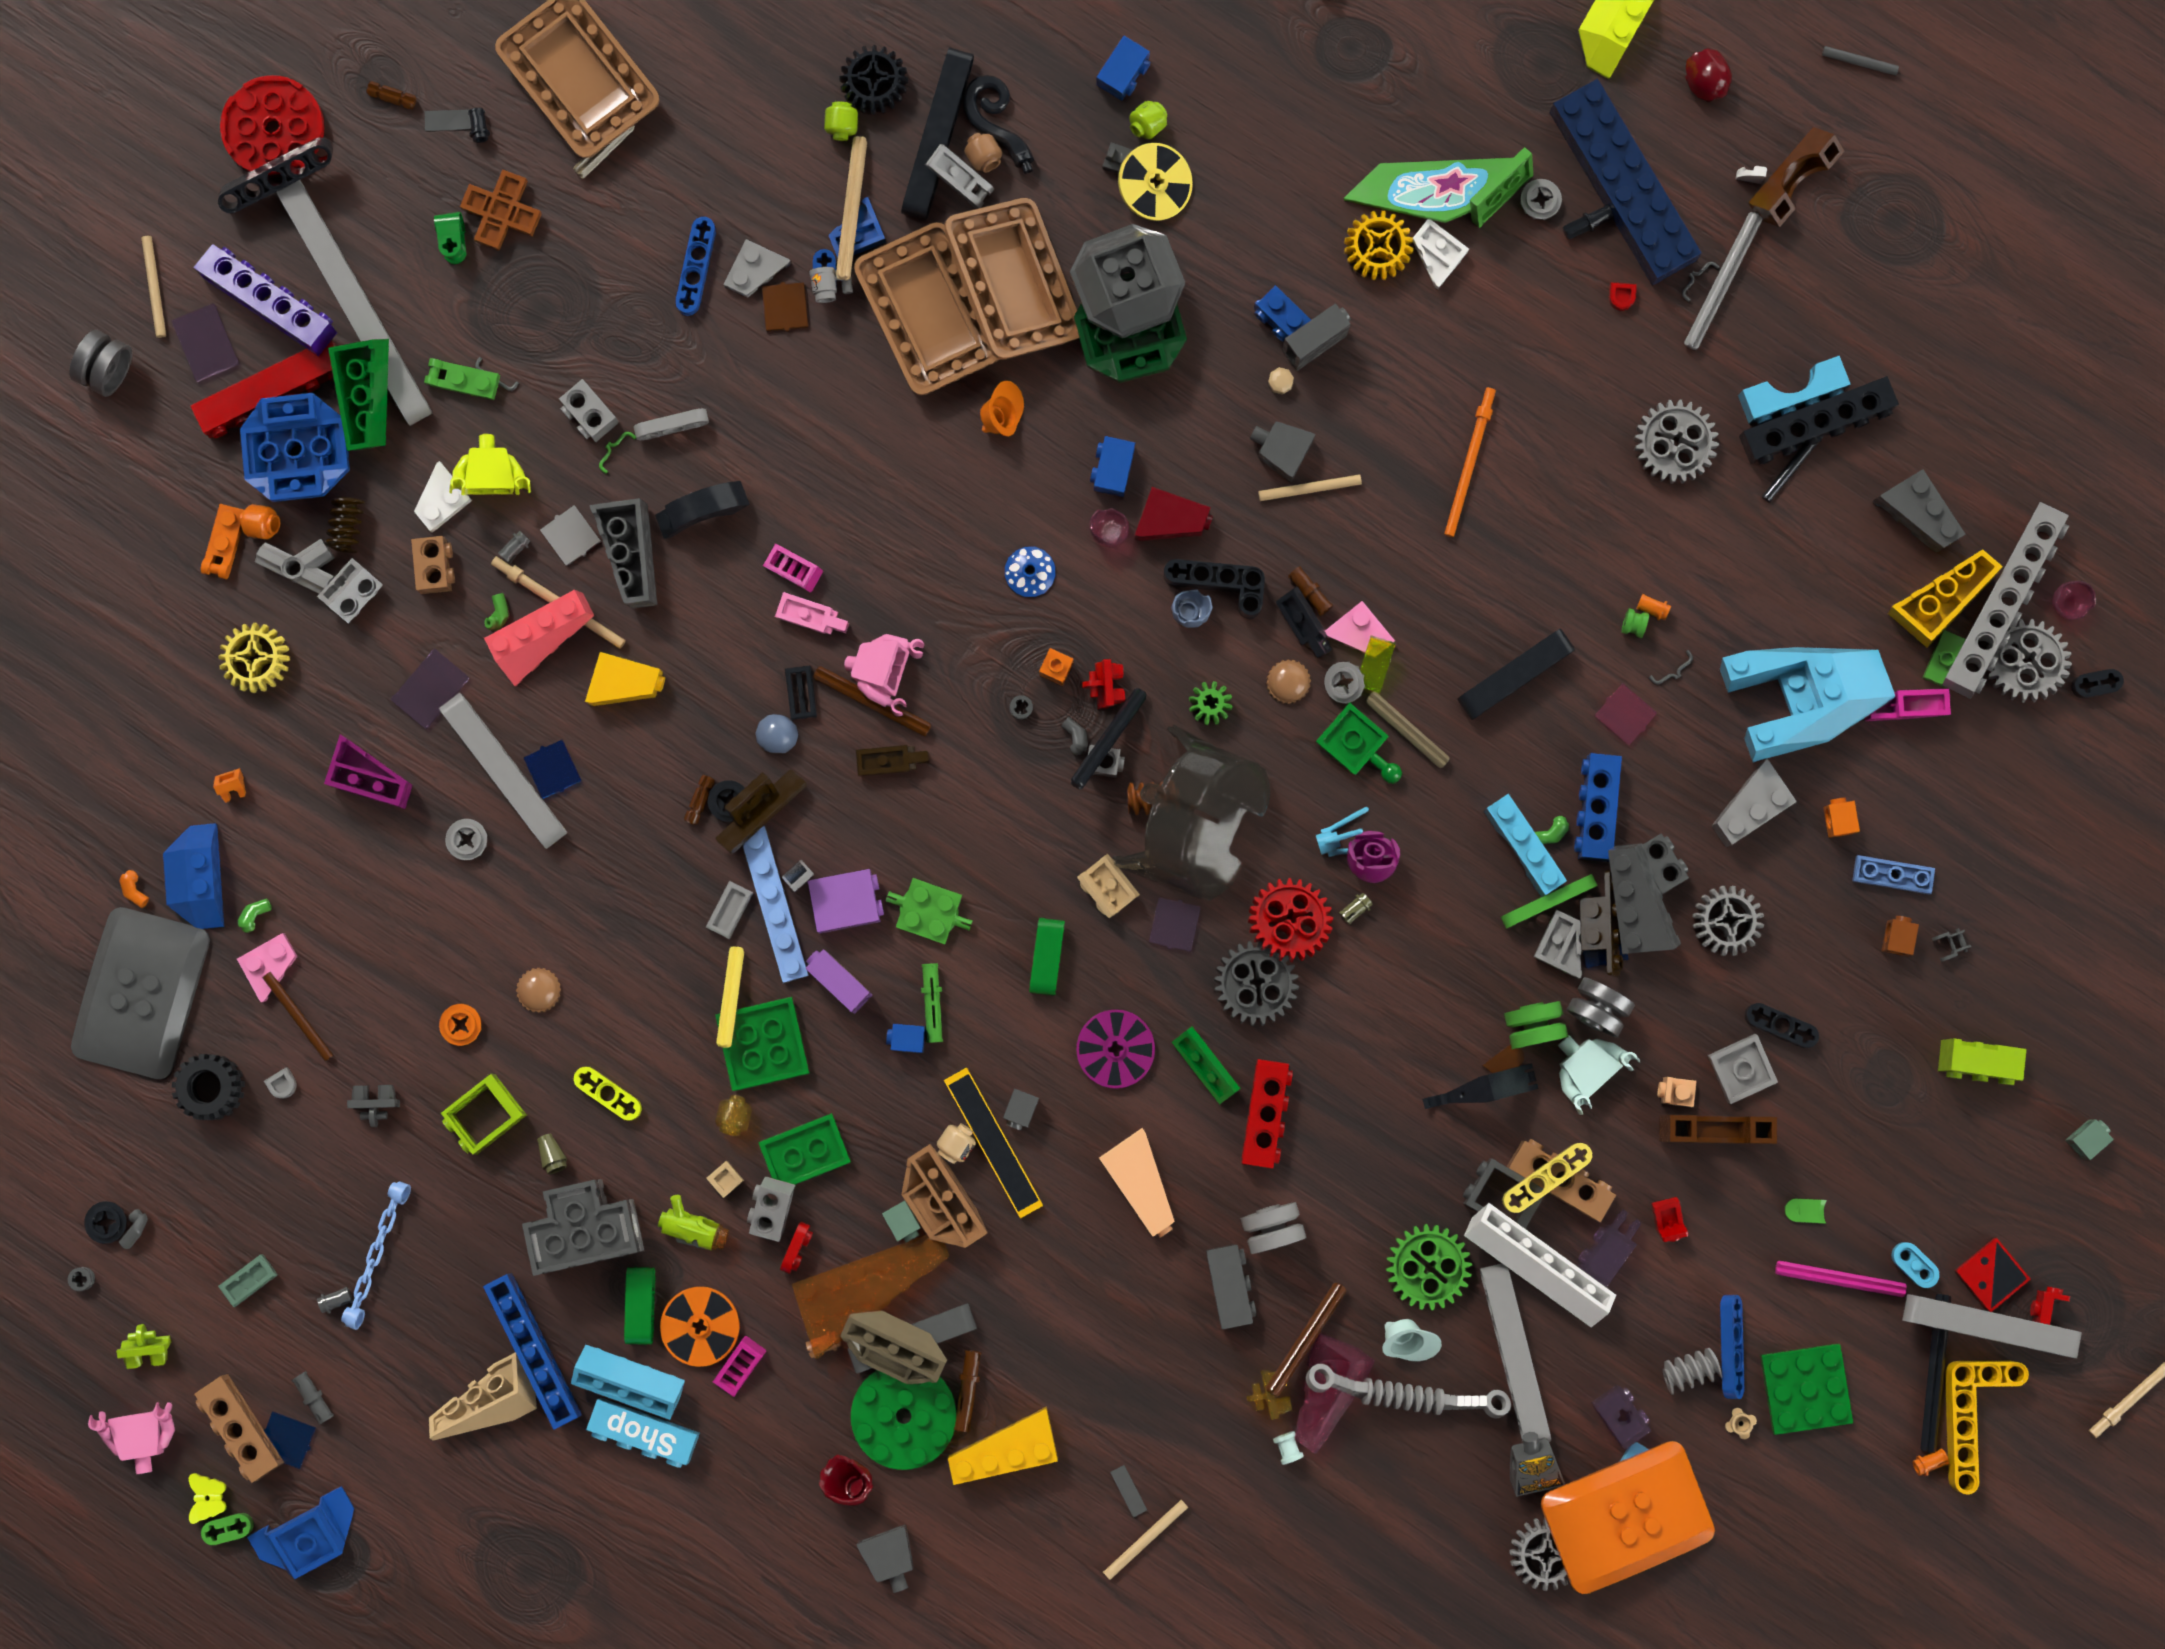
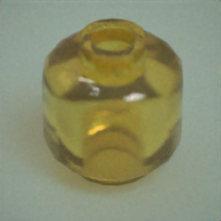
M731 1095L729 1099L720 1101L715 1124L720 1128L719 1131L721 1133L739 1136L741 1132H745L749 1127L752 1108L749 1104L745 1103V1098Z

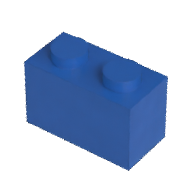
M1123 36L1097 75L1096 85L1121 101L1126 94L1130 96L1137 86V82H1135L1139 74L1144 75L1151 64L1149 61L1150 51L1128 37Z
M1105 436L1104 443H1098L1095 458H1100L1098 468L1093 467L1090 482L1094 483V491L1124 497L1134 455L1135 442Z

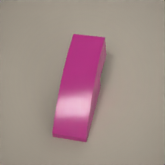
M1949 689L1894 692L1895 698L1865 717V721L1951 715Z

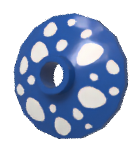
M1023 547L1016 550L1008 558L1005 565V579L1008 586L1016 594L1024 597H1037L1044 594L1052 586L1055 579V564L1051 556L1044 550L1037 547ZM1028 566H1032L1035 569V572L1031 575L1025 572Z

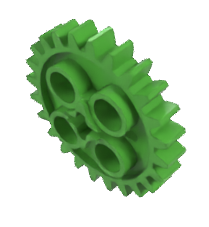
M1424 1224L1422 1232H1420L1417 1226H1413L1414 1234L1412 1235L1407 1231H1403L1406 1239L1403 1241L1396 1238L1395 1240L1399 1247L1389 1248L1395 1253L1394 1257H1386V1260L1393 1263V1266L1386 1268V1271L1393 1272L1394 1276L1388 1279V1282L1397 1283L1392 1289L1393 1292L1402 1290L1400 1299L1404 1300L1409 1296L1410 1306L1419 1301V1309L1423 1310L1426 1303H1428L1430 1310H1434L1435 1303L1437 1302L1441 1308H1445L1444 1300L1446 1299L1453 1304L1454 1299L1452 1295L1454 1293L1462 1296L1458 1288L1460 1286L1468 1287L1463 1278L1472 1276V1274L1465 1271V1268L1472 1266V1263L1464 1261V1258L1468 1257L1470 1252H1461L1465 1243H1455L1458 1237L1457 1234L1449 1238L1448 1228L1439 1233L1438 1225H1434L1432 1231H1430L1428 1225ZM1425 1241H1431L1434 1245L1433 1253L1428 1256L1423 1255L1421 1252V1245ZM1414 1250L1426 1262L1430 1263L1433 1261L1432 1267L1447 1279V1283L1444 1284L1429 1271L1424 1273L1425 1266L1416 1260L1410 1252ZM1447 1258L1452 1259L1454 1262V1269L1450 1273H1444L1441 1270V1263ZM1407 1261H1414L1417 1265L1416 1273L1411 1276L1406 1275L1403 1270L1404 1264ZM1429 1278H1433L1437 1283V1288L1433 1293H1427L1423 1287L1424 1282Z

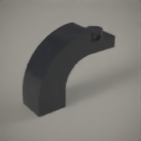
M734 481L710 486L680 497L665 505L666 509L657 513L655 517L663 538L666 539L672 538L701 521L718 516L733 515L750 504L741 481Z

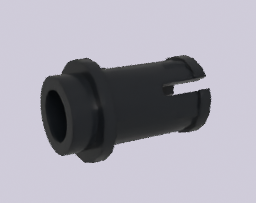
M483 108L470 109L468 111L471 124L470 137L476 143L486 142L490 131L486 127L485 110Z

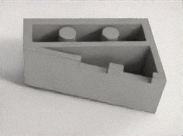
M1765 759L1760 762L1736 796L1716 819L1712 828L1725 847H1728L1797 801L1769 760Z

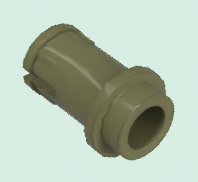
M1364 893L1355 895L1356 899L1342 911H1339L1340 916L1344 917L1343 920L1348 925L1352 924L1366 910H1371L1370 907L1373 903Z

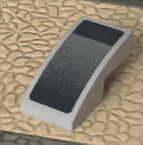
M800 860L782 878L795 892L814 873Z

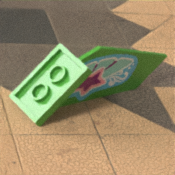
M1524 147L1514 158L1380 163L1344 197V201L1443 223L1471 212L1472 222L1480 228L1533 177L1532 153Z

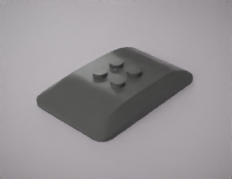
M119 907L114 909L108 916L87 982L72 1038V1053L86 1061L154 1079H165L171 1075L210 944V937L206 930L128 908Z

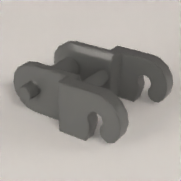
M1958 928L1955 929L1956 933L1951 935L1949 932L1932 937V941L1945 937V939L1949 940L1953 950L1950 955L1940 958L1941 962L1958 956L1957 952L1964 950V952H1968L1967 948L1971 947V945H1967L1962 933L1965 932V929L1960 931ZM1956 935L1961 945V948L1956 949L1952 937Z

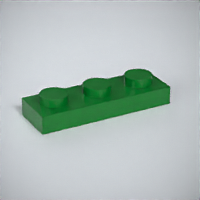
M1193 1026L1172 1041V1044L1219 1105L1240 1089Z

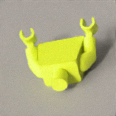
M482 434L479 435V448H470L469 453L463 455L453 469L449 493L452 494L453 489L461 490V495L513 494L515 484V494L520 495L519 489L525 488L528 490V493H531L530 480L525 477L523 469L514 456L508 454L506 448H495L494 435Z

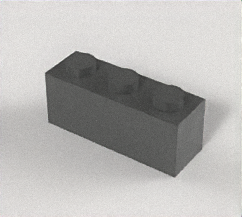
M1233 1244L1206 1250L1221 1329L1252 1324V1317H1256L1257 1314L1254 1301H1249L1247 1291L1252 1289L1249 1275L1243 1274L1242 1265L1246 1264L1244 1249H1238V1245Z

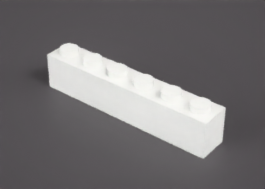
M1488 1203L1472 1217L1464 1234L1465 1237L1588 1326L1593 1327L1609 1314L1616 1294L1493 1205Z

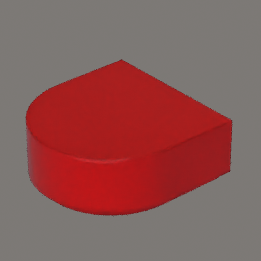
M1611 282L1609 288V302L1611 306L1620 311L1629 309L1636 299L1637 284Z

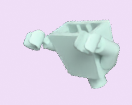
M1568 1035L1567 1038L1558 1044L1559 1048L1568 1056L1559 1064L1561 1067L1559 1076L1562 1091L1575 1104L1579 1115H1583L1580 1108L1583 1104L1588 1105L1592 1109L1589 1097L1621 1069L1623 1065L1629 1071H1633L1632 1066L1628 1064L1629 1061L1635 1059L1640 1062L1635 1053L1627 1052L1614 1043L1600 1039L1592 1041L1588 1039L1579 1046Z

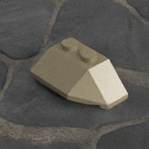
M884 1311L850 1314L840 1336L843 1341H846L849 1349L858 1361L905 1384H918L929 1381L936 1383L947 1361L930 1333Z

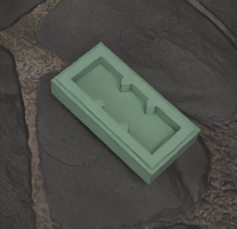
M260 1254L218 1287L230 1304L236 1307L278 1276V1274L266 1257Z

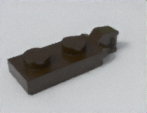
M908 745L856 750L858 776L917 770L916 764L929 763V752H915V746Z

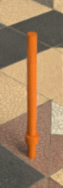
M1486 388L1482 404L1477 408L1475 415L1477 418L1444 533L1448 537H1454L1485 427L1487 421H1490L1493 410L1491 406L1496 392L1493 388Z

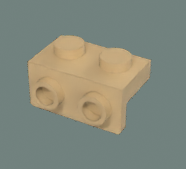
M1108 854L1077 877L1081 888L1092 896L1096 901L1098 910L1108 918L1120 912L1140 895Z

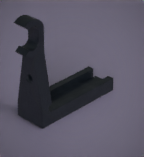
M1530 1063L1480 1076L1450 1092L1422 1099L1424 1107L1428 1109L1448 1103H1487L1539 1089L1538 1084L1528 1086V1083L1537 1081L1534 1071L1524 1072V1070L1532 1069L1533 1065Z

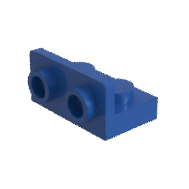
M1276 285L1261 300H1257L1254 303L1255 316L1263 324L1267 322L1273 328L1272 332L1282 342L1286 337L1311 321Z

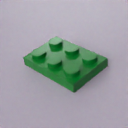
M833 1113L758 1142L771 1177L795 1185L851 1163Z

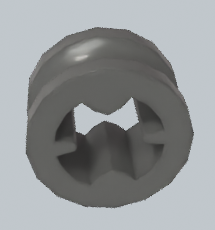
M1019 695L1011 701L1009 710L1015 718L1025 719L1031 714L1033 704L1028 697ZM1021 700V703L1025 701L1028 704L1026 714L1021 715V711L1019 714L1015 712L1014 709L1017 707V701Z
M88 1267L75 1268L68 1275V1284L75 1291L88 1290L95 1282V1274ZM79 1272H82V1276L87 1277V1282L82 1283L84 1286H81L80 1282H76V1276H80Z

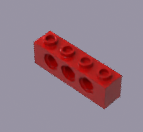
M1261 1059L1256 1061L1241 1164L1273 1168L1274 1163L1279 1164L1281 1148L1276 1147L1278 1137L1283 1138L1285 1122H1280L1282 1111L1287 1112L1289 1096H1284L1286 1085L1291 1086L1293 1070H1288L1289 1064ZM1268 1081H1275L1279 1086L1278 1093L1274 1096H1269L1264 1090V1086ZM1266 1106L1271 1107L1275 1112V1117L1270 1122L1263 1121L1260 1116L1262 1108ZM1262 1132L1267 1133L1271 1138V1143L1266 1148L1259 1147L1256 1142L1257 1136Z

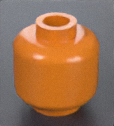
M251 504L241 513L239 523L246 536L268 540L279 531L280 517L272 507Z

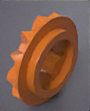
M452 1005L443 1012L440 1018V1032L443 1038L453 1045H468L477 1039L482 1030L481 1017L476 1009L469 1005ZM453 1017L459 1020L469 1017L465 1023L469 1032L460 1029L453 1033L457 1027Z

